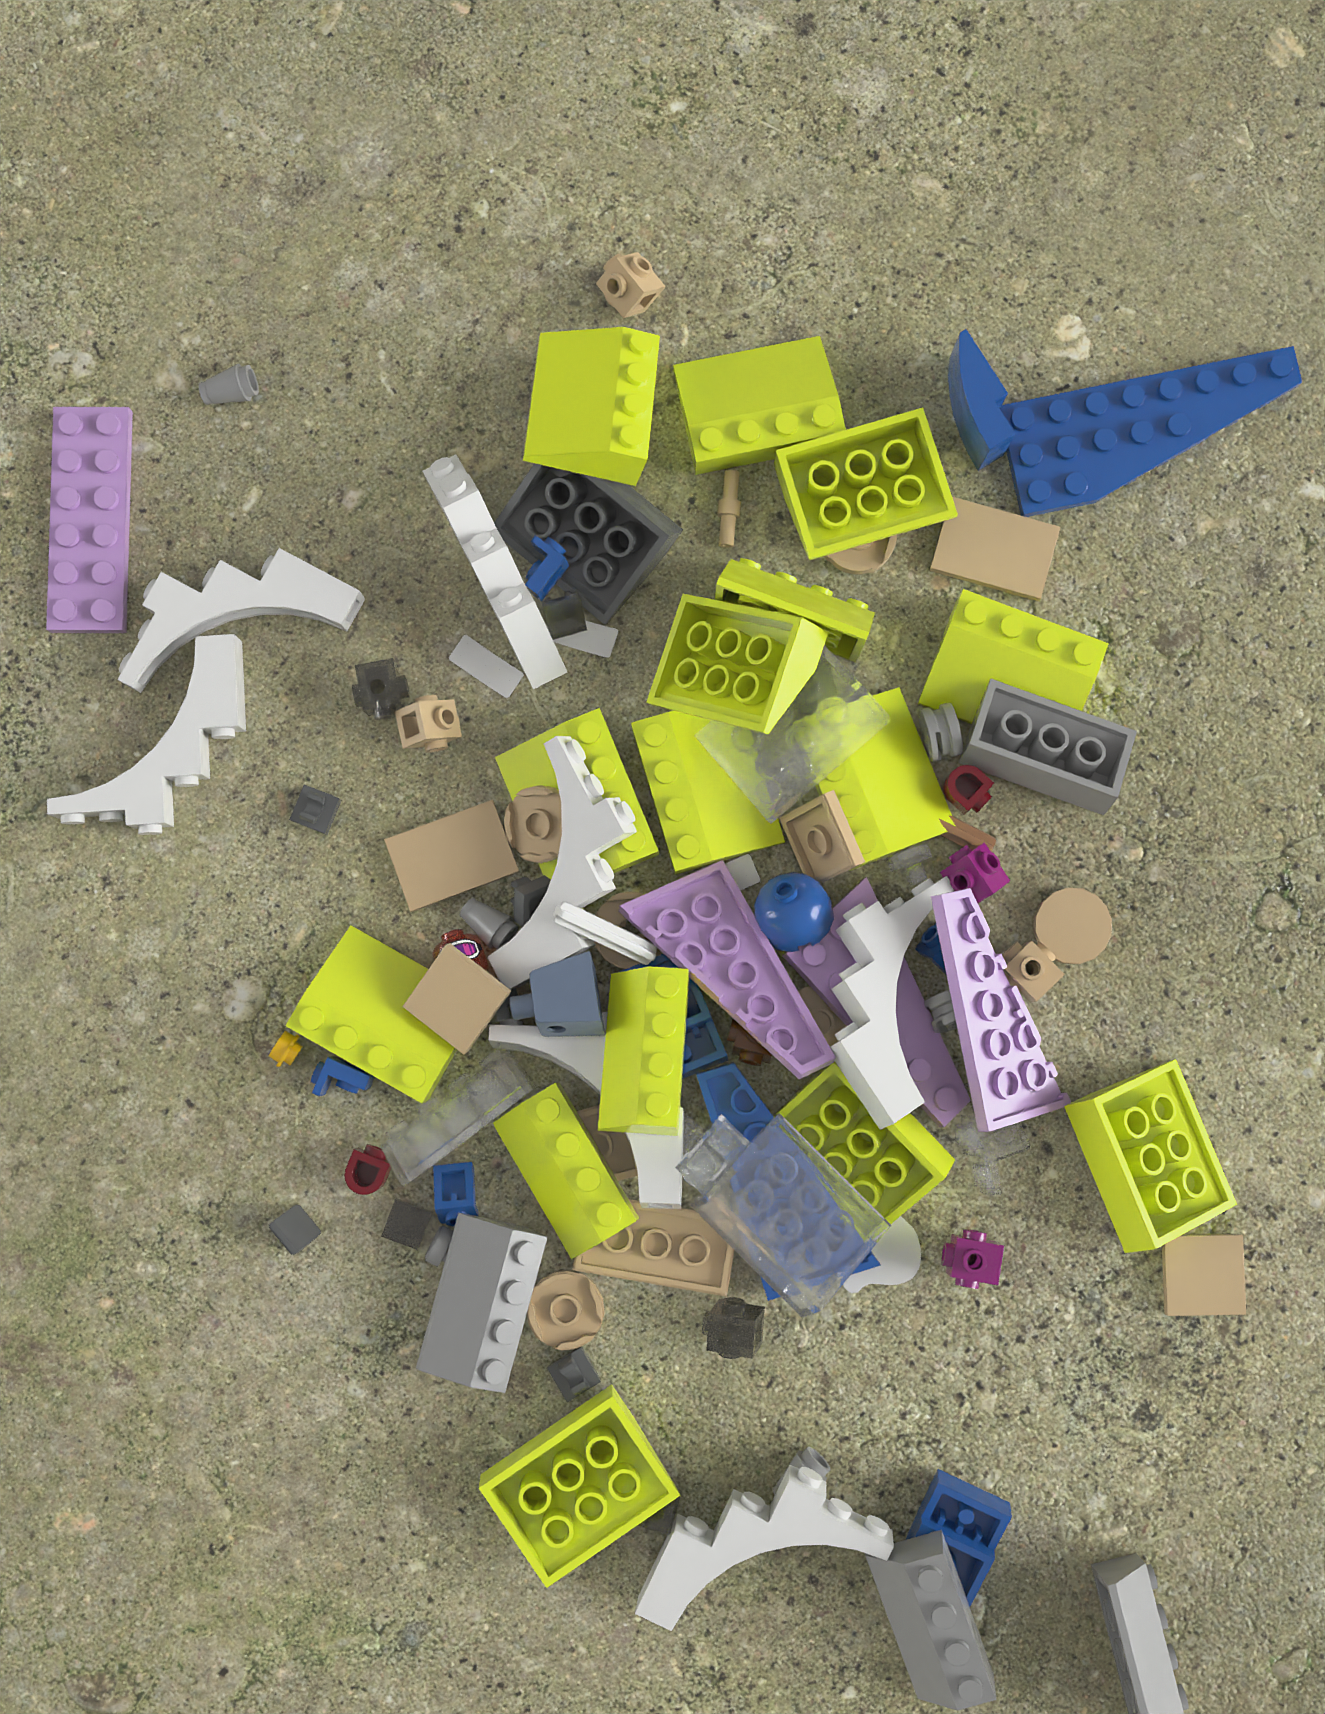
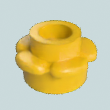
M285 1030L268 1056L278 1062L276 1067H281L283 1062L291 1066L303 1048L298 1043L300 1038L298 1034L294 1036Z

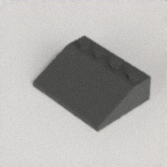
M536 463L533 464L494 522L504 542L532 565L537 560L543 562L546 558L535 550L531 543L535 535L543 541L550 537L566 550L563 556L566 558L569 567L556 582V585L604 625L610 622L654 570L683 531L681 527L628 484Z

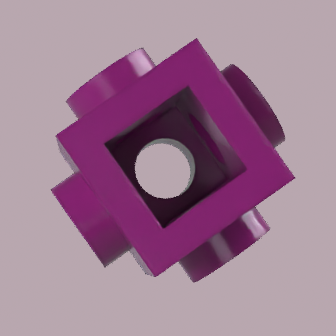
M985 843L972 851L968 845L962 847L948 857L952 864L939 872L943 878L948 877L954 891L971 888L977 903L993 895L1010 882V879L1001 867L998 857L989 850Z
M963 1229V1235L952 1234L951 1242L944 1243L941 1265L946 1266V1273L950 1277L956 1278L955 1285L973 1289L979 1288V1282L999 1285L1004 1245L996 1241L986 1240L987 1233ZM971 1254H975L974 1260L967 1264L968 1257Z

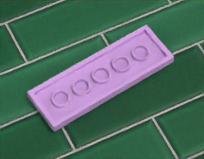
M53 407L46 630L50 633H127L133 411L129 407Z

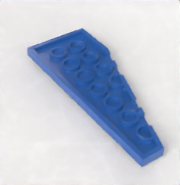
M1294 346L1002 405L1000 410L1016 433L1006 453L1020 515L1030 517L1094 504L1122 486L1135 481L1138 477L1155 467L1161 466L1203 442L1223 428L1236 423L1242 417L1297 388L1302 383Z

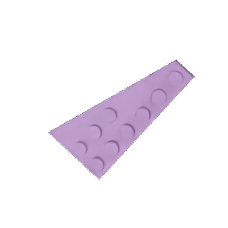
M723 860L619 906V912L676 966L688 969L689 978L798 1079L834 1063L836 1059L834 1053L767 936L761 931L752 910Z
M867 877L862 879L832 908L834 921L829 933L814 946H811L810 943L798 946L799 951H786L782 955L846 1026L853 1023V1021L831 989L842 982L838 974L857 962L835 930L846 922L843 915L855 906L863 903L867 909L878 902ZM903 957L897 981L896 1020L899 1042L909 1073L925 1101L920 1107L941 1128L945 1127L971 1099L940 1033H935L931 1024L933 1018L929 1010L925 1008L922 994Z
M971 888L931 896L978 1132H990L1064 1108L1065 1105L1071 1103V1100L1067 1093H1061L1054 1079L1058 1073L1053 1062H1046L1039 1047L1041 1042L1039 1032L1017 986L1010 985L1003 971L1007 965L1002 954H995L988 939L990 929Z

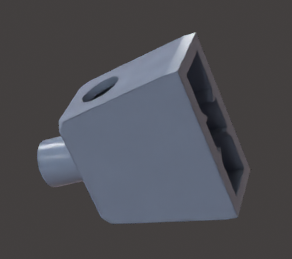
M590 951L531 971L529 976L532 993L510 997L513 1019L519 1020L535 1017L537 1027L542 1036L605 1035L596 969Z

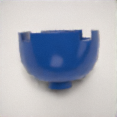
M788 872L768 880L760 889L754 904L755 919L772 947L777 950L795 952L799 951L798 946H804L808 943L814 946L829 933L834 921V913L828 894L820 882L803 873Z

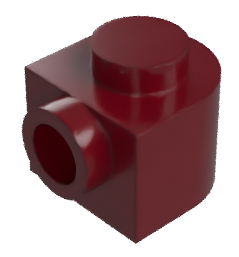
M962 765L954 769L945 779L944 794L948 801L962 814L965 815L970 809L978 813L991 799L992 796L987 791L994 782L977 767Z
M366 1144L364 1150L361 1148L353 1149L344 1174L345 1182L349 1189L360 1195H368L381 1189L386 1183L394 1164L393 1161L386 1159L388 1151L371 1144Z

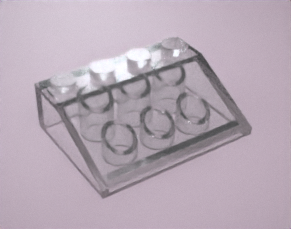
M824 645L815 672L769 734L712 720L694 736L771 824L887 725L890 719L888 713L866 688Z
M780 1113L711 1180L690 1204L802 1318L820 1312L892 1226Z

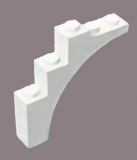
M457 455L436 460L429 468L423 470L424 476L477 576L532 688L535 689L567 673V669L537 605L525 586L513 558L499 534L472 478L467 474Z
M280 548L275 556L270 555L266 559L261 569V576H263L261 581L220 560L216 568L212 567L206 573L202 582V587L204 588L202 593L161 572L157 580L153 579L150 581L143 595L145 601L142 605L154 616L151 620H146L138 633L139 642L133 653L129 652L123 658L119 667L121 674L118 680L141 693L157 669L180 647L203 632L233 620L258 615H294L319 620L347 632L365 598L358 589Z
M235 634L196 636L194 668L187 695L173 724L158 744L135 766L106 784L79 794L47 799V814L61 819V824L85 823V817L99 816L100 822L123 821V815H125L126 825L138 829V834L140 835L162 834V827H174L172 781H175V786L193 787L198 786L201 779H210L208 734H211L213 739L235 738V732L246 731L242 641Z
M555 736L544 743L556 774L562 810V836L558 860L549 887L531 919L509 942L488 956L498 979L510 990L530 982L529 974L531 971L578 955L596 945L593 940L553 921L554 909L562 901L583 908L615 890L616 887L612 881L614 873L608 862L600 858L599 854L637 832L633 825L635 816L625 801H621L619 797L602 798L601 795L604 794L603 787L594 774L589 773L584 763L586 759L584 750L575 739L572 740L571 736Z
M947 876L935 884L931 878L922 882L911 890L915 897L907 902H904L899 897L884 908L878 901L867 909L863 903H860L843 915L846 922L835 930L857 963L838 974L842 982L831 989L853 1023L835 1034L838 1042L830 1048L836 1057V1064L880 1130L896 1123L925 1102L909 1073L899 1042L896 1020L897 981L908 945L917 927L933 908L931 896L954 891Z
M602 1012L605 1035L545 1037L541 1035L537 1026H525L522 1021L514 1019L500 1021V1025H489L488 1040L493 1048L524 1052L552 1061L578 1076L601 1097L608 1012ZM680 1108L678 1136L625 1132L638 1170L639 1202L641 1208L681 1209L684 1134L683 1108Z
M789 1465L770 1506L766 1505L761 1497L752 1492L741 1493L733 1489L714 1530L710 1529L704 1521L697 1517L688 1516L686 1518L677 1514L638 1596L635 1614L672 1631L687 1605L710 1581L735 1564L763 1552L803 1545H829L854 1549L887 1561L894 1548L893 1530L878 1517L869 1515L866 1518L852 1511V1508L842 1500L836 1498L826 1499V1481L822 1480L820 1474L807 1467L799 1469Z

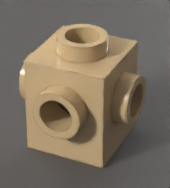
M639 252L624 256L621 254L613 256L604 265L603 269L605 272L596 282V285L604 293L606 301L623 318L645 312L665 288V285L652 270L650 262L642 257Z
M426 695L416 698L415 703L395 711L403 749L425 747L426 753L439 752L448 749V742L462 737L454 699L438 700L437 695Z
M1031 940L1021 945L1016 941L1002 954L1007 965L1003 971L1010 985H1016L1019 992L1029 1002H1037L1065 975L1053 963L1056 959L1055 955L1041 942L1035 944ZM1026 963L1031 967L1030 974H1027L1025 970Z

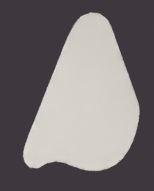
M900 1216L867 1244L881 1266L843 1277L842 1282L847 1291L857 1293L868 1284L897 1285L911 1280L919 1270L921 1263V1248L914 1228Z

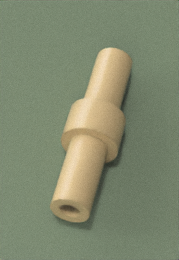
M725 470L723 498L718 500L717 516L721 518L719 546L724 548L734 547L736 519L740 518L741 501L738 500L740 472L737 470Z

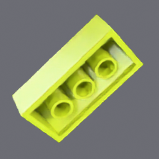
M648 966L611 974L598 1131L678 1136L689 991L688 969Z
M560 1083L552 1084L493 1122L495 1129L571 1259L600 1244L639 1219V1216Z

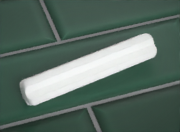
M562 901L554 909L553 921L622 955L644 965H648L656 957L657 947L652 942L577 906Z

